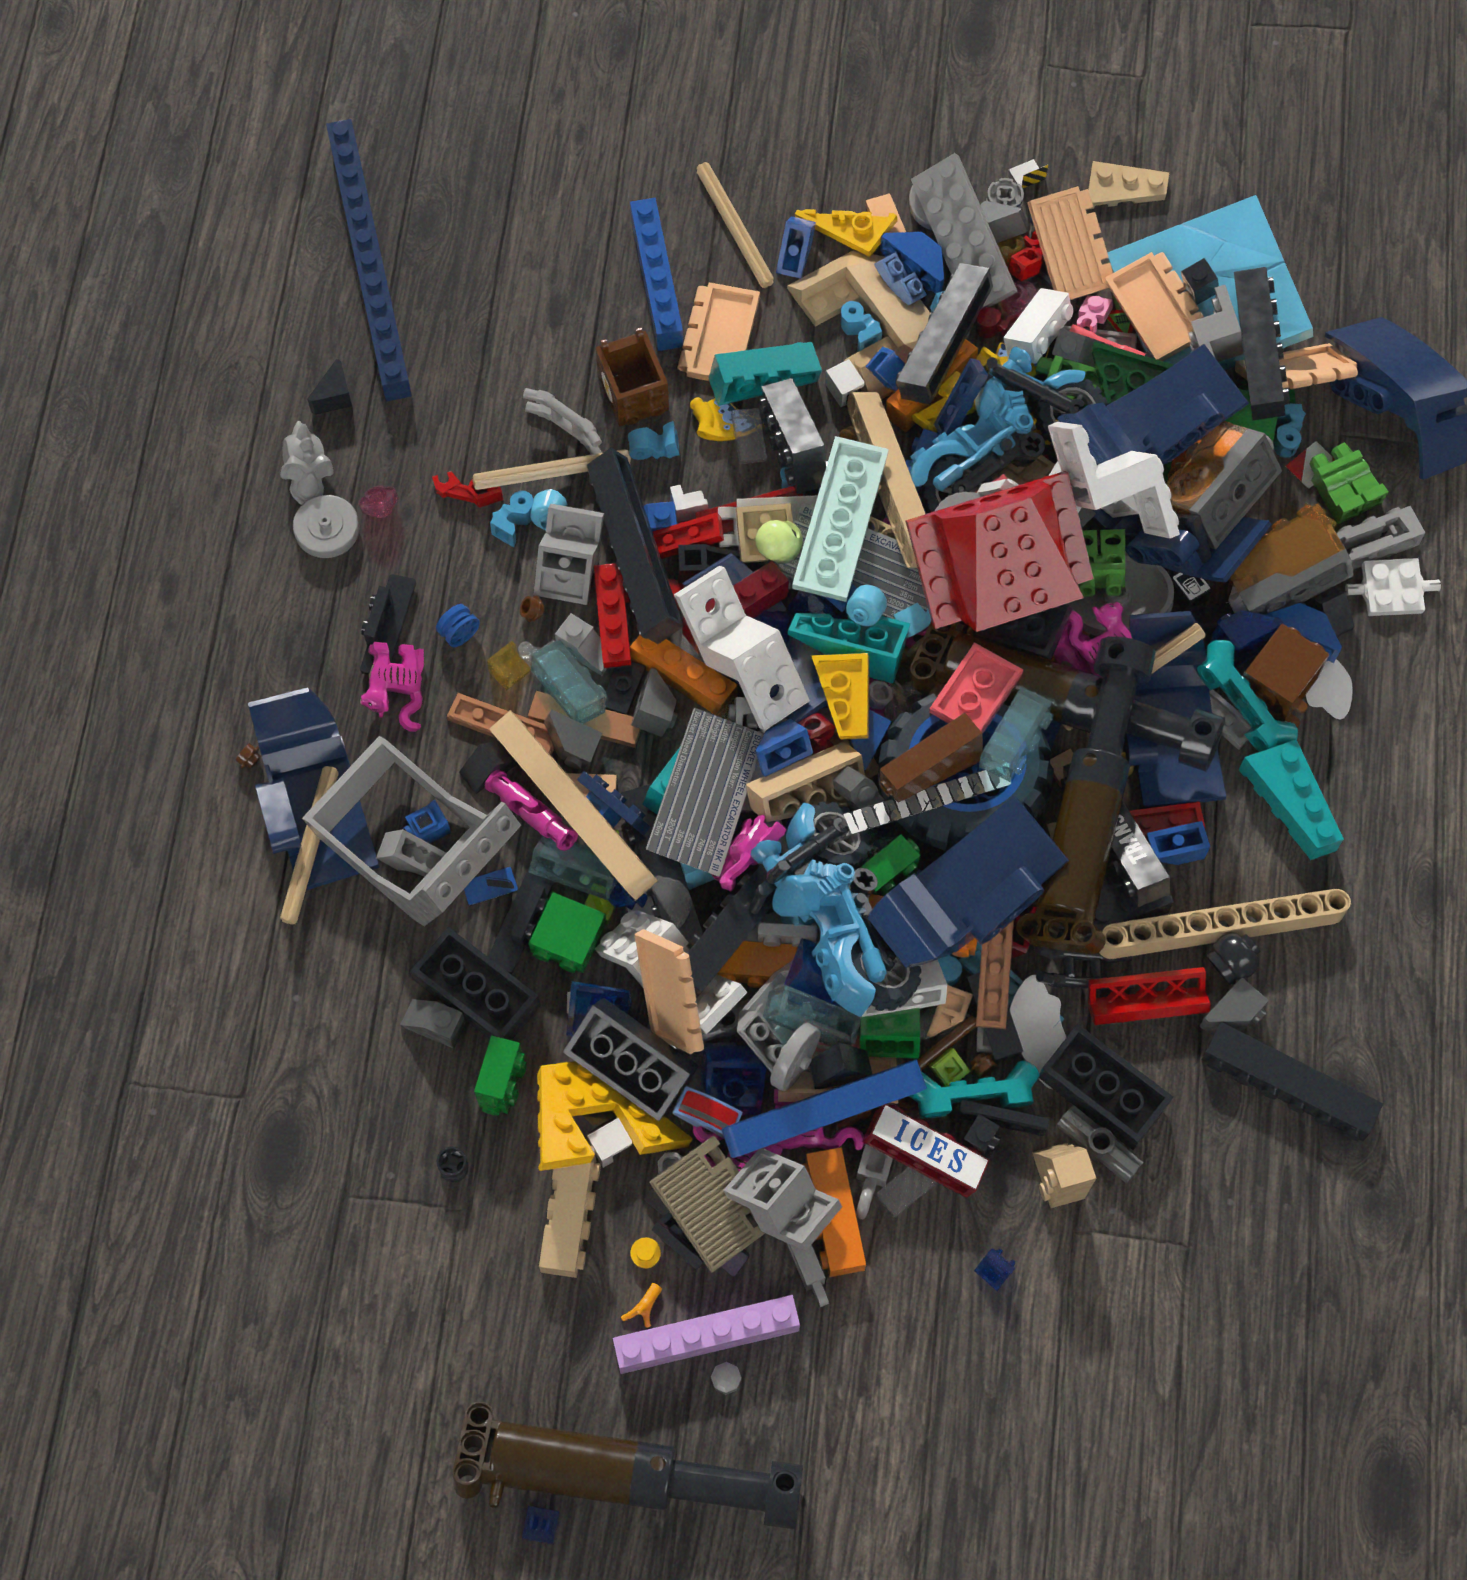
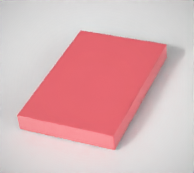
M974 642L929 708V713L947 723L966 713L980 731L984 733L1021 678L1023 669Z

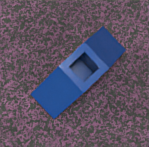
M923 232L884 233L882 235L880 251L885 257L896 252L907 275L915 272L925 289L933 291L935 294L942 292L944 272L942 247Z
M1301 603L1264 614L1263 617L1274 619L1270 627L1259 624L1260 627L1272 629L1269 639L1282 623L1287 627L1297 629L1304 638L1320 644L1329 653L1327 661L1332 663L1335 662L1342 648L1327 615Z

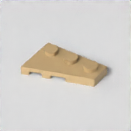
M1093 161L1088 188L1093 203V208L1090 209H1094L1095 205L1107 204L1108 207L1117 206L1120 202L1132 201L1135 204L1165 200L1169 173Z

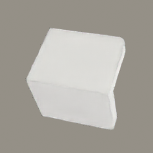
M848 359L826 370L825 385L840 407L846 405L848 394L864 387V380Z
M681 485L670 487V499L675 503L677 523L696 519V512L708 509L707 499H704L702 491L683 494Z
M619 1118L587 1135L590 1146H594L595 1155L603 1168L613 1162L614 1155L632 1145V1140Z

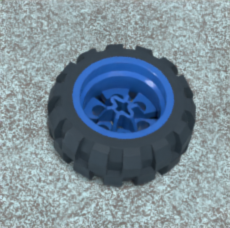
M934 693L913 703L910 714L907 712L900 714L888 729L886 742L881 745L877 777L879 795L887 801L894 799L892 795L887 796L881 789L879 784L881 781L880 769L948 724L929 713V708L937 698ZM1003 703L983 733V760L933 786L1003 765L1009 774L1011 784L991 790L996 794L995 796H987L982 793L892 821L895 829L900 832L906 830L909 833L908 839L913 840L922 850L929 852L931 847H936L943 850L944 854L1012 796L1017 797L1036 821L1041 820L1049 802L1054 768L1050 764L1052 752L1045 734L1041 730L1034 731L1035 720L1020 706L1016 705L1011 709Z

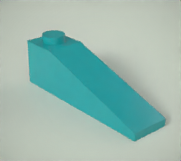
M796 613L789 627L788 635L825 655L868 653L869 677L893 683L901 663L911 623L881 616L876 624L866 627L855 623L849 616L848 619H833L830 614Z

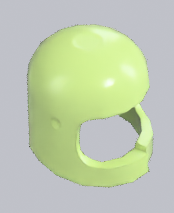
M773 520L764 523L758 529L755 542L760 554L773 562L782 564L788 563L797 557L802 548L803 537L800 529L794 523Z

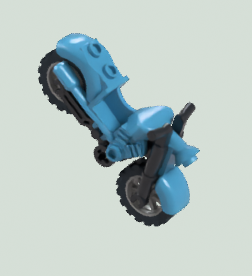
M1018 347L1011 349L1009 360L1003 366L997 364L996 358H988L987 363L983 366L988 377L984 387L981 388L975 398L976 411L979 416L976 425L966 431L959 427L948 436L944 432L932 441L934 444L927 450L922 447L910 456L913 461L910 464L911 469L909 473L916 491L920 490L923 509H926L927 513L935 511L941 502L938 491L946 493L944 500L955 493L976 492L982 484L992 482V477L997 476L1011 463H1015L1020 467L1030 466L1044 452L1046 440L1051 442L1050 445L1054 447L1048 425L1059 422L1057 419L1059 416L1077 413L1082 410L1081 408L1084 404L1086 406L1102 402L1105 406L1108 404L1106 398L1100 394L1102 392L1098 386L1095 388L1092 385L1093 382L1088 379L1084 381L1085 371L1080 370L1060 371L1051 375L1043 382L1025 374L1031 372L1032 360L1024 349L1021 350ZM1067 396H1074L1077 399L1072 400ZM1027 406L1031 407L1030 409L1034 411V418L1037 420L1035 425ZM1037 428V430H1040L1042 434L1040 435L1033 431Z
M819 802L817 806L803 803L787 828L786 843L788 852L780 856L781 843L771 840L761 841L751 850L750 855L756 862L763 864L767 871V880L758 886L749 906V911L753 914H758L766 898L774 893L772 906L777 914L787 917L800 916L805 923L808 920L815 919L819 925L821 936L819 943L812 951V956L816 957L817 965L821 968L823 982L832 1001L835 1000L845 1010L861 1017L870 1006L875 1007V1010L883 1011L884 1009L893 1011L898 1006L901 1008L913 996L921 983V978L919 977L922 973L921 966L905 968L868 919L872 911L869 897L878 884V880L873 872L866 868H860L872 847L869 845L872 841L871 834L867 832L869 829L851 834L844 814L849 813L851 809L846 806L840 807L835 802H830V804ZM815 828H817L821 833H816ZM889 981L893 982L896 985L890 986Z

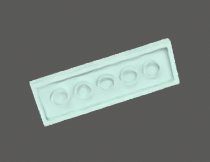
M835 436L792 589L847 602L889 449Z

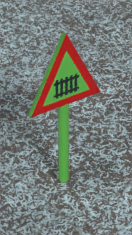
M1113 295L1116 310H1112L1106 320L1116 332L1132 333L1133 325Z

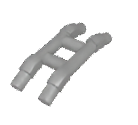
M525 388L523 398L536 401V403L527 402L525 412L537 414L549 421L551 420L578 439L591 455L602 453L598 447L602 440L591 421L575 413L555 399V396L551 393Z

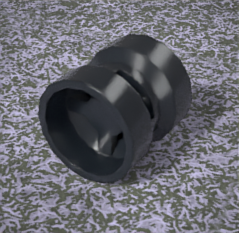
M454 1146L446 1147L438 1154L436 1160L437 1167L445 1180L454 1183L466 1177L469 1171V1164L461 1149Z

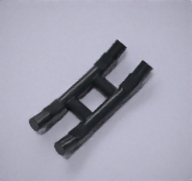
M1034 947L1035 954L1053 960L1063 959L1064 974L1039 971L1036 974L1037 982L1057 988L1089 989V980L1102 978L1101 963L1132 961V956L1107 959L1099 952L1096 954H1084ZM1074 960L1089 961L1090 977L1075 976ZM1130 985L1127 989H1134V985ZM1100 988L1102 991H1112L1110 988Z

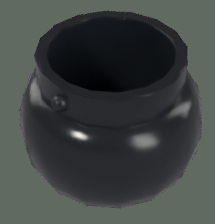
M1232 932L1223 935L1214 943L1213 951H1208V955H1206L1214 968L1229 985L1235 984L1236 980L1239 981L1241 978L1247 979L1259 967L1257 954L1260 953V950L1247 934L1242 937Z

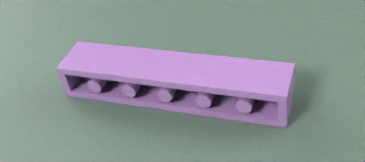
M793 1295L614 1337L613 1341L620 1373L624 1374L798 1332L800 1323Z

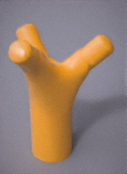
M652 1283L641 1301L631 1311L622 1315L621 1320L626 1321L640 1314L643 1316L645 1327H650L651 1308L662 1288Z

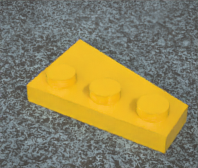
M868 653L813 655L812 659L840 739L869 738Z

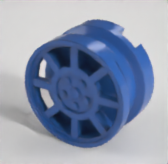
M458 604L442 615L437 622L436 631L442 637H445L446 642L451 647H458L466 643L476 633L480 621L474 614L470 615V610L466 606Z

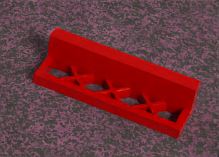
M1204 967L1091 979L1089 980V1011L1094 1025L1209 1013L1211 1003L1205 991L1206 971ZM1198 978V987L1184 988L1182 984L1187 979ZM1167 981L1171 984L1164 991H1155L1153 989L1158 982ZM1137 984L1142 987L1136 994L1128 995L1124 992L1130 985ZM1110 988L1112 990L1107 997L1096 998V989Z

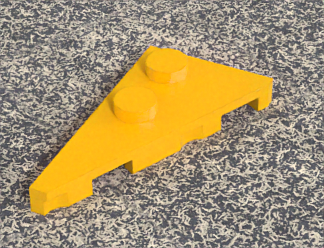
M811 209L797 210L795 212V217L816 222L815 230L868 257H871L881 244L882 235L889 233L898 221L895 213H889V216L886 217L872 216V212L855 213L853 211L832 210V214L816 213V210Z

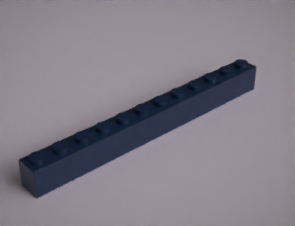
M347 119L326 123L385 399L387 402L412 397L352 120Z

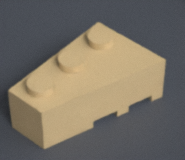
M1062 1143L1032 1152L1042 1181L1039 1184L1040 1193L1044 1201L1048 1200L1050 1208L1085 1199L1096 1180L1087 1149Z

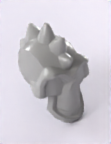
M297 421L292 434L283 440L284 465L281 468L280 477L285 480L292 479L289 489L291 495L299 504L303 505L309 499L323 495L324 486L322 478L333 474V466L331 460L324 455L320 439L310 433L306 424Z

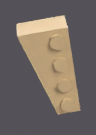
M843 741L766 777L763 776L747 783L746 788L750 808L759 816L763 814L766 822L792 818L803 803L817 806L819 802H826V804L835 802L840 807H848L847 800L835 790L833 779L846 766L852 767L865 776L862 755Z
M590 1146L591 1149H592V1151H593L594 1154H595L594 1146ZM594 1156L591 1163L553 1169L552 1190L555 1191L554 1195L550 1196L548 1202L547 1219L550 1220L549 1225H545L539 1263L541 1273L577 1278L578 1269H584L586 1252L581 1251L583 1240L589 1239L591 1222H587L586 1219L588 1210L593 1211L596 1193L591 1192L593 1181H598L601 1167V1163H596V1156Z

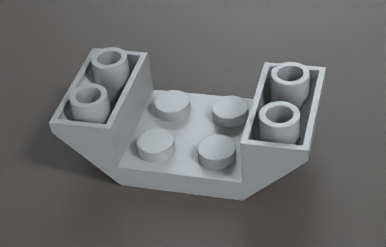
M810 950L773 973L739 1012L737 1032L771 1073L782 1047L788 1042L793 1033L802 1024L809 1023L815 1015L828 1014L837 1004L835 1000L832 1001L831 996L827 992L821 968L817 965L816 957L812 956Z

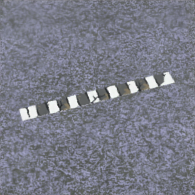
M1000 765L929 787L899 803L895 799H891L846 813L844 817L851 834L1010 785L1011 781L1004 766Z

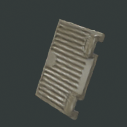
M714 1135L649 1182L711 1273L765 1234L760 1230L758 1224L753 1228L746 1218V1215L750 1213L755 1220L748 1207L726 1197L723 1190L739 1173V1170L729 1156H724L718 1147L720 1143ZM707 1153L716 1164L713 1168L704 1157Z

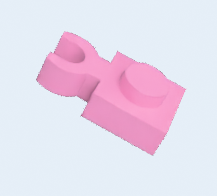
M1087 295L1079 310L1077 326L1081 328L1088 326L1091 332L1096 333L1097 323L1104 324L1111 312L1113 300Z

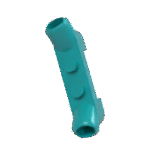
M1226 640L1211 642L1207 646V660L1197 667L1198 674L1209 690L1221 687L1248 722L1251 729L1244 735L1254 748L1261 752L1297 740L1298 729L1296 725L1291 722L1275 720L1267 710L1265 702L1252 691L1248 680L1235 669V646Z
M1024 1060L1017 1062L1003 1081H995V1077H987L977 1080V1084L967 1085V1081L961 1080L949 1083V1087H941L922 1072L927 1089L909 1097L918 1103L920 1118L946 1116L952 1111L951 1104L961 1103V1100L979 1101L1000 1098L1001 1108H1019L1034 1103L1031 1088L1039 1079L1040 1074L1036 1066Z

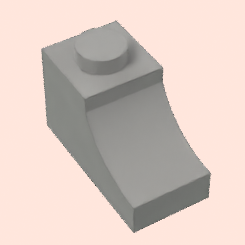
M570 613L555 633L557 648L602 676L608 668L603 666L601 637L594 631V627Z
M402 829L385 833L376 859L397 870L409 871L425 877L446 852Z

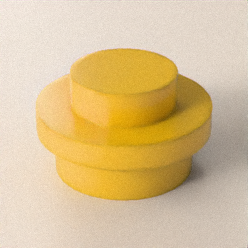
M646 1237L634 1242L631 1247V1258L635 1265L640 1268H651L658 1263L661 1250L655 1240Z

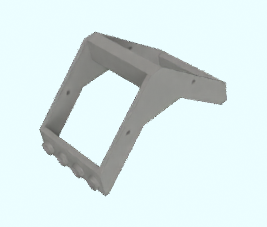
M380 736L302 818L319 839L407 915L423 926H426L445 911L521 826L508 806L503 802L486 815L451 796L391 743ZM394 762L470 827L410 894L375 873L329 833Z

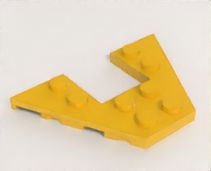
M576 1061L543 1065L537 1073V1084L540 1087L537 1092L538 1101H540V1112L538 1114V1132L540 1133L538 1147H540L539 1171L591 1163L595 1154L572 1116L613 1111L621 1121L640 1155L685 1148L692 1141L691 1136L665 1116L660 1121L656 1120Z

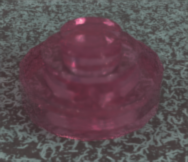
M1029 281L1015 282L1014 284L1018 292L1001 301L1002 309L1008 316L1022 314L1037 294V288Z
M378 485L367 490L358 505L364 515L384 518L392 513V509L399 500V496L394 487Z

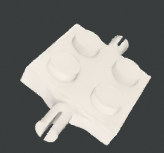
M1418 558L1364 561L1362 563V583L1346 584L1345 586L1347 596L1363 595L1367 604L1368 616L1421 614L1425 611L1424 592L1440 591L1441 589L1439 579L1423 580L1420 574Z

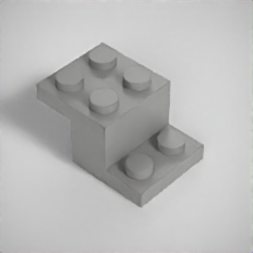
M1226 285L1215 287L1216 298L1212 299L1214 314L1191 321L1192 332L1188 333L1191 352L1205 344L1218 362L1244 354L1241 329Z
M556 504L549 505L546 533L538 547L534 586L535 596L584 605L588 604L594 565L599 563L604 513Z
M763 1148L758 1149L723 1190L728 1199L750 1209L762 1232L804 1251L810 1247L842 1208L839 1199L816 1190L805 1166Z

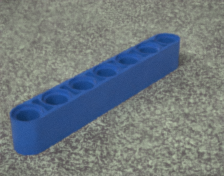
M913 1060L722 1128L721 1131L730 1156L734 1158L927 1089L918 1061Z

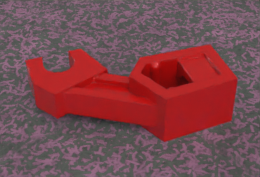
M1036 231L1032 233L1031 239L1028 236L1023 237L1021 246L1024 249L1011 256L1008 271L1021 281L1033 277L1040 272L1043 254Z
M452 471L447 472L449 480L446 483H441L438 475L432 476L436 493L443 498L451 497L475 503L479 508L503 500L500 486L485 488L487 492L478 495L476 492L485 489H475L473 479L467 486L461 484Z

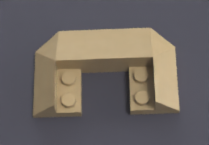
M853 250L789 284L787 289L815 327L841 313L842 306L849 301L859 302L867 314H871L874 320L880 322V328L885 338L848 357L844 361L849 359L864 380V387L861 388L863 392H877L880 398L883 399L896 391L886 388L865 366L882 347L894 350L896 356H899L906 364L909 352L913 351L920 332L924 331L928 323L930 312L920 299L907 305L888 287L874 263L886 257L874 254L868 257Z

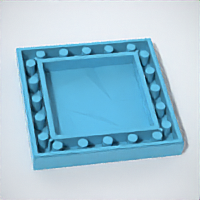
M1256 195L1107 252L1109 257L1107 260L1108 263H1111L1113 273L1151 252L1154 256L1163 252L1173 267L1171 271H1176L1181 281L1182 270L1205 258L1217 276L1219 286L1226 285L1239 326L1240 319L1234 272L1266 267L1268 277H1273L1275 293H1270V298L1276 299L1278 315H1273V320L1279 321L1281 337H1276V342L1282 343L1283 348L1313 337V327ZM1216 295L1198 304L1199 310L1197 312H1202L1204 317L1214 314L1212 299L1216 298ZM1137 333L1143 351L1146 353L1148 349ZM1188 347L1163 362L1175 365L1192 353L1191 348ZM1244 354L1218 363L1224 370L1235 367L1236 361L1245 360Z

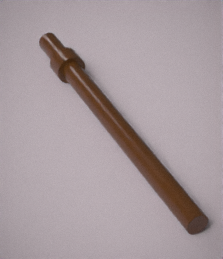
M971 1015L917 1059L920 1070L922 1071L973 1030L976 1027V1019ZM875 1108L842 1119L836 1124L837 1129L840 1130L847 1126L853 1127L860 1120L864 1122L872 1115L871 1111Z

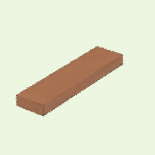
M536 691L528 714L529 719L544 723L546 716L552 709L603 733L600 739L633 748L636 747L641 729L631 725L632 716Z
M458 693L447 715V720L496 738L490 731V728L509 711ZM515 714L545 750L552 755L555 748L545 724Z
M1014 920L993 939L982 944L976 1027L1006 1029Z

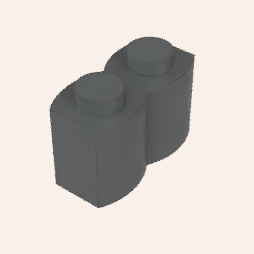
M846 766L833 779L835 790L847 800V805L851 811L887 801L879 795L878 789L872 780L850 766Z

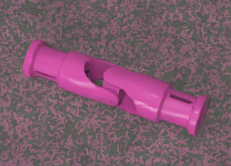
M498 769L489 775L485 782V789L497 794L501 802L505 803L509 809L519 815L542 836L552 839L558 849L566 851L574 845L578 839V833L573 828H568L562 823L561 817L540 800L533 797L519 783L510 781L504 771Z

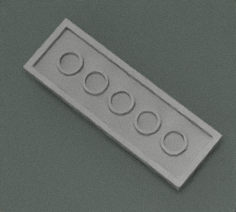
M954 153L913 177L911 181L936 240L942 247V254L951 274L955 273L960 263L989 268L993 288L982 309L992 307L1018 292L959 155Z

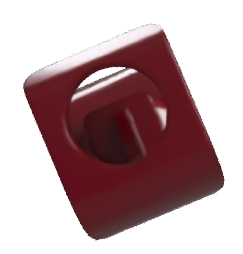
M990 307L983 308L977 316L976 332L983 338H992L998 332L1005 336L1021 314L1009 315L1006 320H1002L1000 310Z
M814 713L798 722V724L805 728L810 723L820 724L814 730L807 729L813 750L811 755L834 746L828 739L833 736L836 727L821 713Z

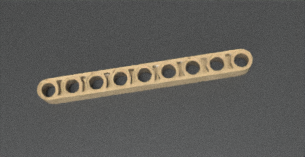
M851 392L848 396L847 406L859 442L889 449L878 492L907 568H917L905 520L925 515V511L880 395L877 392Z
M511 710L490 728L494 736L635 900L640 898L658 881Z
M1331 889L1107 925L1102 931L1105 935L1106 943L1099 953L1107 959H1116L1215 943L1223 935L1231 932L1237 933L1241 937L1245 934L1249 937L1336 924L1342 920L1348 911L1351 900L1345 891ZM1329 903L1335 904L1339 910L1332 908ZM1302 908L1309 909L1312 914L1305 913ZM1274 912L1281 913L1284 918L1277 917ZM1246 916L1253 917L1257 923L1250 922ZM1219 921H1225L1229 927L1222 926ZM1191 925L1198 926L1202 931H1195ZM1163 929L1170 930L1174 936L1166 935ZM1135 934L1143 935L1146 940L1138 939ZM1107 938L1115 939L1118 942V944H1110L1107 941Z

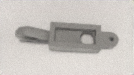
M865 1144L856 1179L864 1181L856 1214L859 1219L866 1218L876 1185L885 1187L893 1158Z
M786 1243L806 1291L812 1289L820 1307L829 1304L822 1286L825 1284V1276L812 1245L804 1251Z

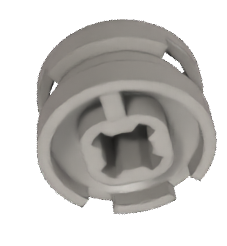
M1001 178L998 182H992L989 186L986 201L1022 208L1024 191L1019 183L1013 182V179Z

